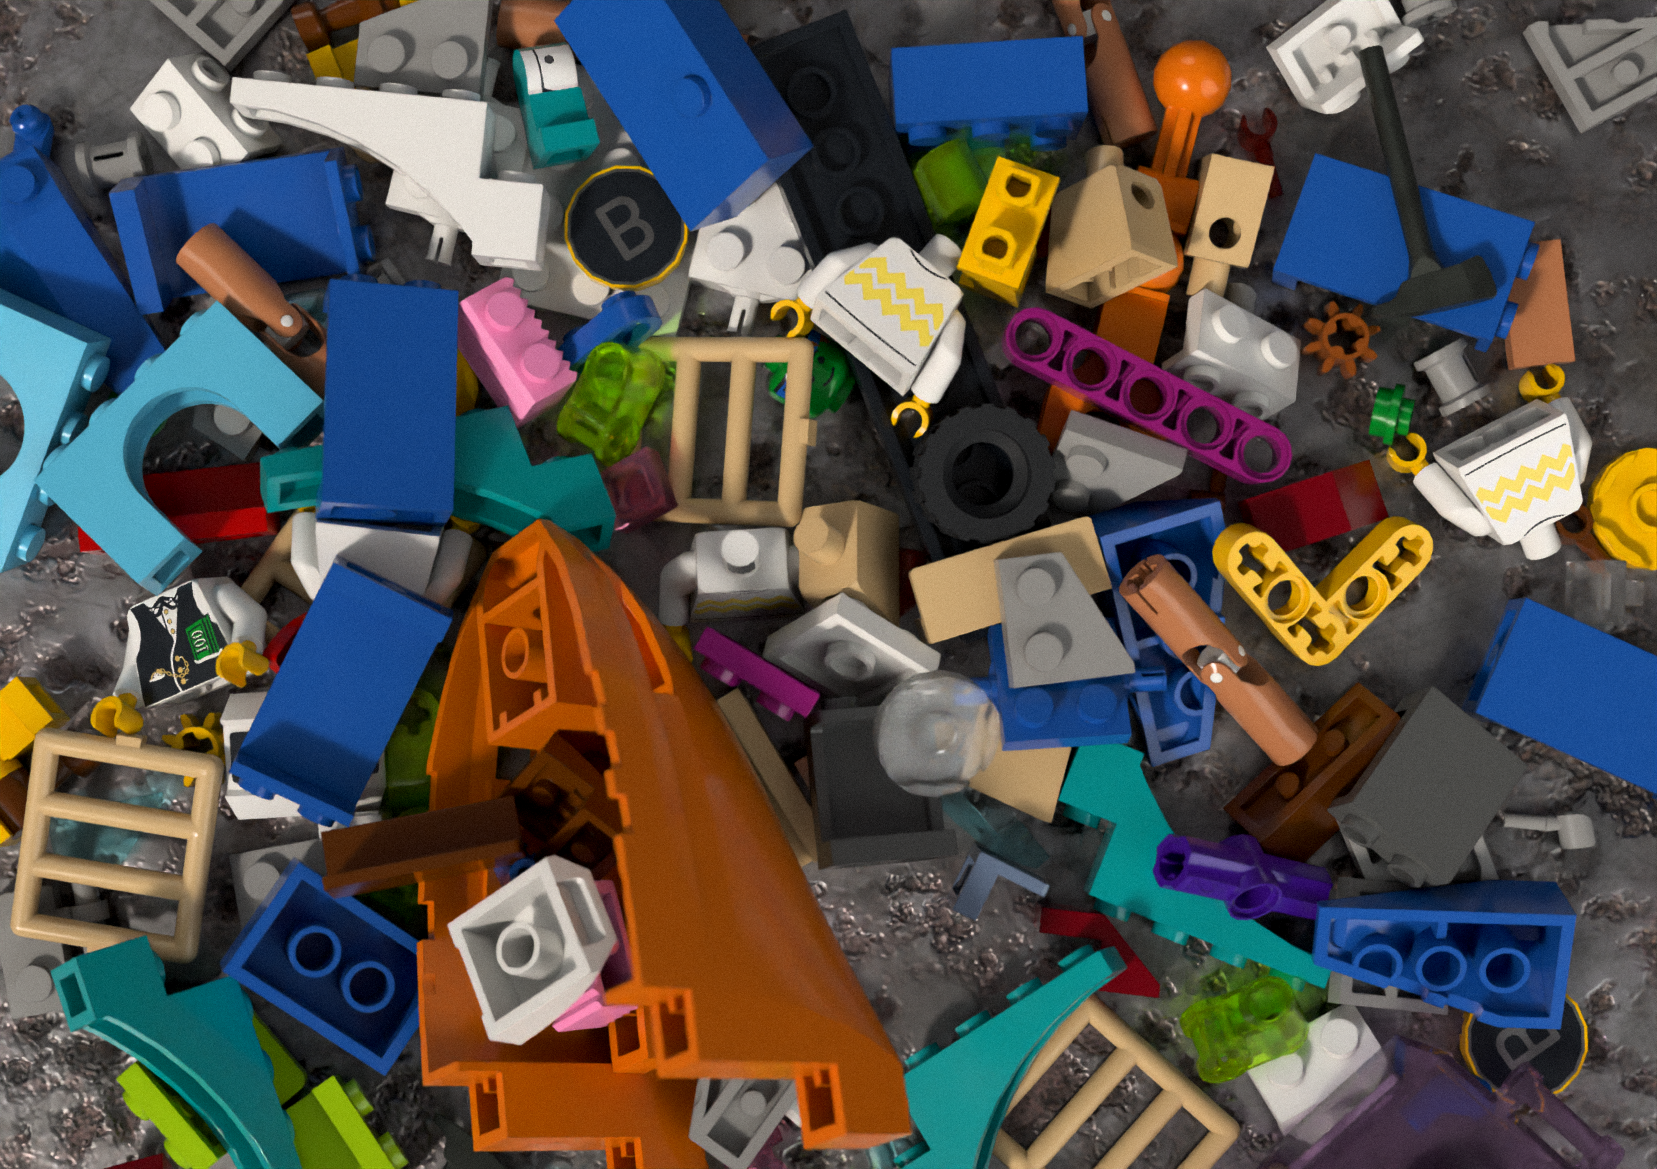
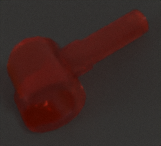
M1264 108L1262 122L1267 132L1255 134L1250 131L1247 126L1246 116L1243 114L1237 131V140L1245 150L1254 152L1256 162L1275 167L1268 192L1269 199L1284 195L1271 147L1278 121L1271 109Z

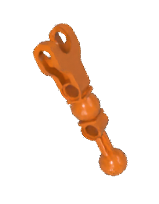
M1185 40L1173 44L1160 56L1154 68L1153 86L1158 100L1166 109L1151 167L1138 165L1136 171L1156 178L1162 186L1178 267L1100 304L1092 331L1093 334L1151 364H1154L1170 300V295L1167 293L1177 285L1184 271L1185 255H1183L1180 240L1187 234L1199 189V181L1186 178L1201 119L1213 114L1220 108L1231 91L1232 72L1227 58L1220 49L1204 40ZM1087 351L1083 364L1073 370L1076 379L1087 385L1099 384L1105 372L1104 363L1101 358L1090 351ZM1136 380L1131 386L1129 398L1133 408L1139 413L1153 414L1158 409L1161 400L1160 392L1154 384L1146 380ZM1053 385L1045 392L1037 424L1038 432L1045 434L1050 443L1048 446L1050 455L1054 451L1071 410L1083 414L1087 412H1104ZM1113 417L1118 421L1121 427L1150 436L1147 433Z

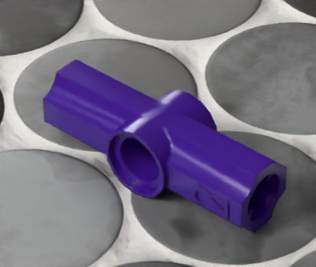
M1169 833L1156 847V863L1152 869L1159 887L1221 900L1224 902L1230 916L1237 920L1256 919L1270 911L1316 920L1317 901L1329 900L1330 890L1333 886L1332 880L1324 867L1264 854L1257 838L1242 834L1228 837L1216 843Z

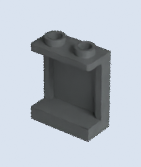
M1430 686L1404 695L1394 710L1401 720L1350 793L1334 799L1327 808V811L1340 822L1339 828L1348 839L1362 847L1373 849L1389 863L1387 865L1388 871L1397 880L1412 888H1428L1450 884L1528 767L1526 763L1435 686Z
M904 692L882 696V706L859 707L858 697H840L820 701L821 710L815 711L803 719L818 870L938 860L958 855L956 829H944L933 731V718L941 715L940 702H921L919 692Z

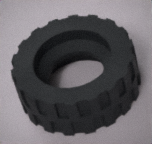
M976 404L948 411L941 415L940 419L936 423L931 424L923 433L925 435L920 444H916L912 456H915L913 467H910V479H913L914 484L912 494L915 503H919L924 511L922 515L928 522L935 524L939 528L938 531L949 537L959 539V541L993 544L994 542L1015 538V535L1021 531L1027 532L1035 525L1034 520L1039 515H1044L1049 506L1047 503L1049 495L1054 493L1056 481H1053V469H1056L1054 456L1051 457L1048 449L1050 443L1045 434L1038 432L1035 428L1037 424L1029 417L1020 416L1016 413L1017 410L1008 406ZM979 442L990 443L1003 450L1008 456L1013 470L1012 483L1007 493L997 502L983 506L974 505L963 499L956 491L952 480V468L958 454L967 446Z

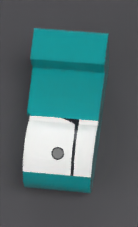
M559 42L514 50L513 76L533 170L587 161L600 144L595 121L588 117L582 89L578 86L577 69L571 48L566 42Z

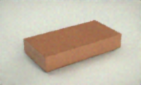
M1561 239L1533 242L1540 246L1527 281L1515 277L1507 300L1519 303L1509 333L1506 339H1504L1508 371L1545 367L1548 364H1570L1575 361Z

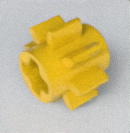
M210 712L205 717L203 726H200L197 717L192 713L183 714L180 716L184 730L178 734L162 736V740L165 743L172 745L171 748L188 751L198 748L201 739H210L213 749L209 750L206 754L218 756L223 761L224 767L226 766L224 731L219 727L222 713ZM224 774L222 778V784L225 783ZM184 776V786H195L196 778Z

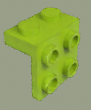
M253 1010L252 1023L261 1048L267 1052L274 1068L273 1084L282 1106L305 1086L307 1073ZM139 1060L116 1078L125 1089L122 1096L127 1106L140 1119L144 1121L150 1119L166 1137L163 1142L166 1151L178 1165L185 1169H209L228 1153L195 1110L169 1084Z
M339 1074L333 1075L312 1089V1092L285 1110L294 1125L295 1138L293 1143L302 1169H401L409 1163V1160L389 1131L382 1136L378 1134L366 1116L374 1110V1107L354 1078L345 1083Z

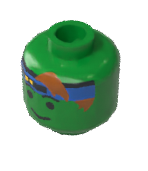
M812 329L810 333L803 336L810 340L814 347L809 418L811 419L819 417L826 411L832 414L836 413L848 397L856 380L842 345ZM761 362L760 367L769 371L766 378L767 393L773 399L785 405L788 363Z

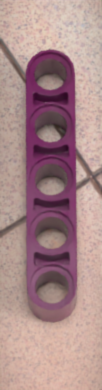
M1038 307L1026 308L1015 314L1004 328L1001 339L1002 349L1007 359L1016 367L1156 439L1188 449L1187 455L1240 482L1247 484L1272 482L1283 476L1290 466L1292 459L1291 444L1286 435L1276 427L1048 310ZM1028 322L1037 323L1042 326L1048 334L1049 344L1047 350L1043 354L1035 356L1022 352L1015 341V333L1018 326ZM1090 351L1101 358L1104 363L1105 372L1099 384L1087 385L1076 379L1072 369V362L1077 353ZM1136 380L1150 381L1159 390L1161 400L1158 409L1153 414L1139 413L1133 408L1129 392ZM1194 409L1208 411L1216 421L1215 436L1207 444L1196 442L1187 432V418ZM1253 437L1263 439L1272 450L1271 464L1262 473L1252 471L1244 461L1243 451L1245 445Z

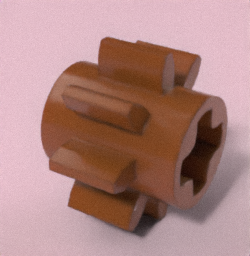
M1332 301L1324 306L1325 323L1315 318H1309L1302 325L1304 329L1313 335L1311 343L1300 350V355L1308 356L1313 354L1320 363L1316 375L1321 377L1332 368L1339 367L1341 375L1347 380L1356 375V365L1353 359L1356 358L1361 362L1370 363L1377 358L1378 355L1374 350L1368 348L1370 337L1380 331V326L1372 325L1368 327L1364 320L1360 318L1363 313V305L1359 304L1348 313L1340 314L1338 305L1335 301ZM1334 332H1337L1340 336L1349 335L1351 345L1344 350L1341 346L1331 347L1328 342V336Z

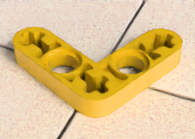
M1393 516L1386 518L1315 588L1272 537L1250 524L1237 523L1223 530L1215 540L1212 554L1217 570L1286 650L1309 665L1321 666L1337 658L1426 567L1433 552V539L1428 530L1405 517ZM1401 537H1404L1402 544L1405 551L1398 557L1399 549L1396 543ZM1245 544L1249 545L1247 550L1251 557L1259 565L1263 566L1257 573L1241 563L1243 558L1239 551ZM1376 561L1380 562L1377 566L1385 570L1384 574L1372 567ZM1366 576L1368 579L1367 594L1359 603L1349 606L1346 602V592L1349 585L1356 578ZM1289 580L1292 588L1290 599L1281 608L1270 610L1268 606L1270 591L1280 581ZM1302 618L1317 626L1316 632L1320 637L1313 644H1311V636L1302 626L1297 624Z

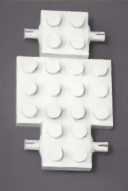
M488 57L483 102H488L496 116L490 179L497 180L499 171L528 173L536 177L535 184L544 185L551 197L543 271L502 267L499 280L504 277L514 279L513 287L521 289V298L528 299L527 308L589 322L602 311L601 305L605 300L624 291L606 288L591 281L575 264L564 238L565 212L575 190L592 174L615 165L641 166L648 170L650 168L584 66L576 64L578 86L582 89L588 117L595 121L600 144L587 161L533 170L520 109L503 105L492 97L501 63ZM394 170L385 204L393 210L419 215L434 225L425 260L438 265L440 263L442 266L451 267L458 232L465 231L436 201L408 178ZM776 181L737 217L691 232L689 230L688 243L679 266L661 283L641 291H634L637 295L650 296L661 317V327L650 337H678L691 284L727 292L735 297L726 332L738 336L742 315L745 313L740 333L741 337L753 336L752 331L759 303L765 304L787 299H797V288L810 275L812 270Z

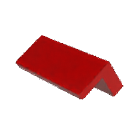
M260 462L143 475L146 490L154 504L195 544L276 536L281 530L279 511L267 513L260 493ZM77 527L80 552L95 555L107 554L83 529Z

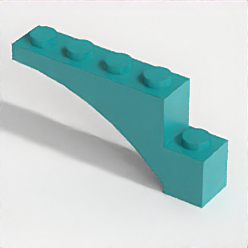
M509 406L489 410L476 408L456 416L454 511L451 516L489 526L513 537L538 519L550 520L578 538L592 552L609 548L616 513L592 453L572 458L557 456L546 460L540 465L531 466ZM323 444L307 448L288 447L273 455L260 457V493L267 513L316 506V493L322 480Z
M1123 744L1077 746L1071 748L1058 796V801L1066 803L1062 815L1095 829L1098 828L1101 818L1109 821L1083 886V890L1086 893L1096 897L1093 909L1124 922H1128L1131 912L1154 920L1151 932L1185 946L1190 935L1213 944L1209 952L1210 956L1242 969L1245 968L1248 958L1271 968L1267 976L1268 979L1296 991L1303 992L1306 982L1325 989L1331 970L1314 965L1312 953L1285 941L1257 923L1254 919L1237 920L1232 918L1224 902L1221 900L1159 887L1152 871L1156 863V847L1169 833L1174 834V832L1165 820L1140 767L1144 756L1143 752Z
M147 935L76 956L50 971L70 1032L84 1029L103 1038L139 1060L169 1084L205 1121L228 1152L237 1169H302L293 1143L295 1138L293 1122L289 1114L281 1108L273 1084L274 1068L267 1052L260 1046L252 1023L253 1006L247 993L240 988L237 980L227 976L167 996L164 988V965L159 955L151 949Z
M1091 944L1081 947L1058 962L1063 972L1044 986L1039 977L1028 981L1006 996L1011 1005L1008 1009L993 1018L987 1010L982 1011L955 1028L960 1039L941 1051L937 1042L904 1061L909 1069V1072L904 1074L906 1094L909 1100V1113L925 1140L893 1159L898 1169H988L997 1134L1012 1098L1037 1055L1062 1023L1093 993L1128 968L1115 946L1101 949L1097 952L1094 951Z

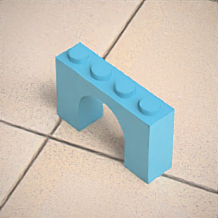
M1 288L0 375L16 393L22 407L25 424L21 450L9 469L0 475V573L31 562L37 556L44 543L46 530L41 525L48 506H52L55 502L33 480L43 471V464L46 458L56 448L65 443H72L87 428L88 416L84 414L91 393L96 392L101 387L108 374L110 359L105 356L112 339Z
M218 300L208 310L202 309L194 313L182 326L180 337L163 354H155L148 358L138 368L135 374V381L118 398H111L102 403L92 413L89 419V426L72 443H65L56 448L46 458L43 464V471L33 480L130 577L156 596L202 552L154 504L144 484L142 472L144 452L152 434L163 421L174 413L190 406L200 404L222 405L244 415L280 450L288 447L307 448L323 432L324 401Z

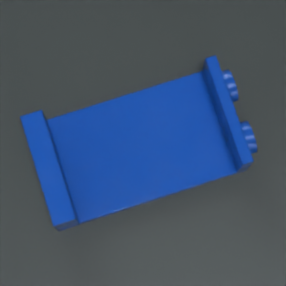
M344 147L124 178L109 192L139 315L164 312L173 298L208 293L176 263V257L185 243L196 232L210 223H216L269 273L277 283L342 273L366 275L369 268L368 262L376 260L375 243L369 224L360 225L356 202L363 201L360 172L356 163L347 164Z
M1315 153L1273 268L1272 283L1296 290L1298 282L1301 281L1375 306L1390 302L1396 297L1401 283L1408 280L1409 256L1389 176ZM1418 185L1433 247L1444 268L1459 264L1475 255L1481 256L1492 274L1497 295L1494 299L1474 305L1412 318L1477 338L1474 349L1486 353L1494 336L1506 339L1514 320L1519 303L1507 299L1515 277L1527 281L1540 246L1529 241L1535 222Z
M348 274L340 279L329 280L323 299V313H328L322 480L316 493L315 519L445 526L454 511L458 290L442 289L440 284L429 280H412L404 285L378 283L375 277L365 274Z
M336 554L231 765L229 773L240 777L238 785L245 791L263 799L273 800L277 794L299 804L298 813L316 824L332 827L336 821L349 827L355 815L356 805L438 641L442 642L453 621V610Z
M1529 598L1509 599L1461 709L1470 717L1479 721L1500 724L1653 793L1652 798L1657 800V656Z

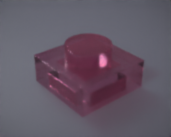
M644 447L599 472L616 513L614 530L629 534L678 507L660 454L654 449Z

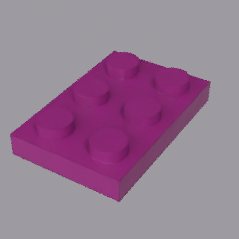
M707 626L693 648L706 656L700 665L701 669L731 687L739 686L742 679L762 690L756 702L787 721H790L795 712L807 718L821 695V692L717 629Z

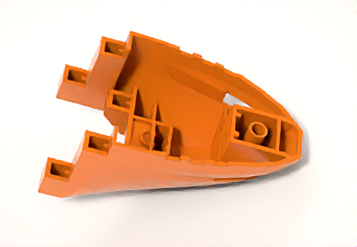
M536 520L492 552L460 625L440 699L427 760L426 775H431L429 810L427 812L497 799L511 781L495 779L498 746L530 749L531 759L555 732L580 754L589 751H600L604 755L610 756L613 768L605 772L608 798L619 799L625 833L614 837L618 864L601 880H613L630 942L634 980L604 993L605 1005L638 1006V1009L631 1010V1013L624 1014L623 1017L615 1019L616 1021L600 1028L558 1032L552 1027L553 1021L522 1045L489 1040L481 1018L483 1012L460 950L455 947L447 924L499 890L501 885L494 869L418 883V904L428 905V940L423 939L417 942L423 1086H469L474 1152L605 1150L607 1169H709L705 1158V1150L688 1137L697 1078L795 1079L804 1149L871 1148L911 1135L909 1100L906 1094L902 1063L821 909L750 759L717 701L685 653L652 611L621 577L578 538L550 520ZM520 825L523 842L527 844L526 851L530 855L534 852L537 853L543 842Z

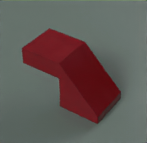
M1370 459L1237 502L1244 523L1250 524L1268 534L1284 552L1389 518Z
M1036 902L1034 927L1039 933L1094 939L1093 949L1095 952L1115 946L1128 968L1098 991L1159 998L1160 984L1102 912L1093 908Z

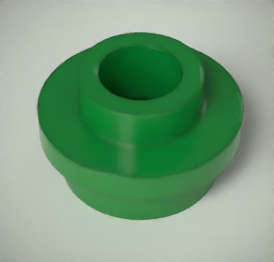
M1396 383L1395 389L1381 386L1378 389L1370 422L1369 435L1382 437L1383 444L1393 446L1396 434L1408 436L1416 400L1404 398L1406 385Z

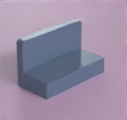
M973 843L946 899L952 910L976 921L998 875L1042 897L1046 896L1050 885L1039 875Z

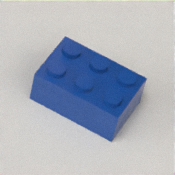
M1083 36L891 48L888 75L890 116L902 150L907 152V158H937L944 155L943 148L968 147V153L971 155H993L1004 152L1005 144L1030 143V150L1032 151L1060 150L1067 147V140H1076L1087 116L1088 101Z
M293 857L220 961L222 971L386 1076L419 1027L417 942L421 940L353 895L334 899L323 889V875L301 860Z

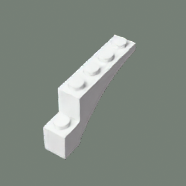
M266 70L254 71L253 79L232 77L230 103L244 117L289 124L329 136L371 155L408 178L436 201L473 241L471 255L480 265L543 271L551 197L544 185L535 184L536 177L528 173L499 171L497 180L490 179L496 116L488 102L480 101L481 96L467 90L446 89L442 92V98L417 95L418 89L399 83H382L379 86V91L355 89L354 82L337 77H318L316 85L292 83V77L287 74Z

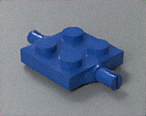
M1106 617V621L1117 636L1114 617ZM1002 624L989 626L987 638L991 665L987 677L950 678L952 705L989 702L990 708L999 723L1002 751L1128 743L1132 735L1127 704L1130 693L1165 692L1167 688V675H1164L1166 672L1164 665L1135 667V673L1009 688Z

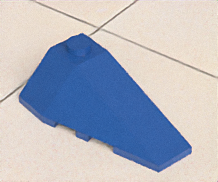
M33 145L0 165V288L111 338L112 340L105 356L110 359V367L103 383L120 396L135 381V374L138 368L148 358L155 354H163L168 348L147 314L139 315L133 289L60 166Z
M1216 498L1137 501L1087 516L1092 520L1112 586L1111 589L1097 593L1104 618L1114 617L1117 637L1133 660L1135 667L1164 665L1166 669L1164 675H1167V688L1165 692L1130 693L1129 701L1148 763L1154 767L1210 749L1216 694L1189 670L1119 593V587L1124 577L1135 565L1144 559L1147 560L1149 556L1161 554L1225 624V616L1221 612L1224 585L1227 580L1217 570L1212 554L1215 540L1226 529L1220 501ZM1200 645L1195 648L1201 654L1207 645Z
M1487 880L1317 901L1312 961L1316 966L1381 988L1393 986L1419 995L1423 1002L1442 1009L1444 1005H1448L1475 1014L1478 1021L1495 1027L1561 1029L1577 915L1558 884L1551 881Z

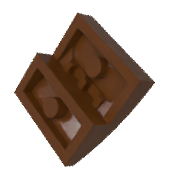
M554 732L508 783L497 799L514 796L520 825L543 842L533 858L536 863L545 857L556 855L590 870L594 881H599L618 864L614 837L625 833L619 799L608 798L606 780L573 746Z

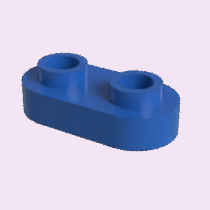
M634 291L617 293L603 302L601 305L602 311L587 324L575 327L563 336L564 343L557 350L563 351V360L570 361L569 370L578 372L576 381L588 379L609 370L661 327V317L650 296L637 295Z

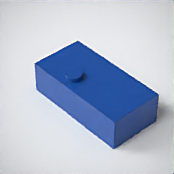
M572 0L554 20L690 232L737 217L814 147L719 0Z

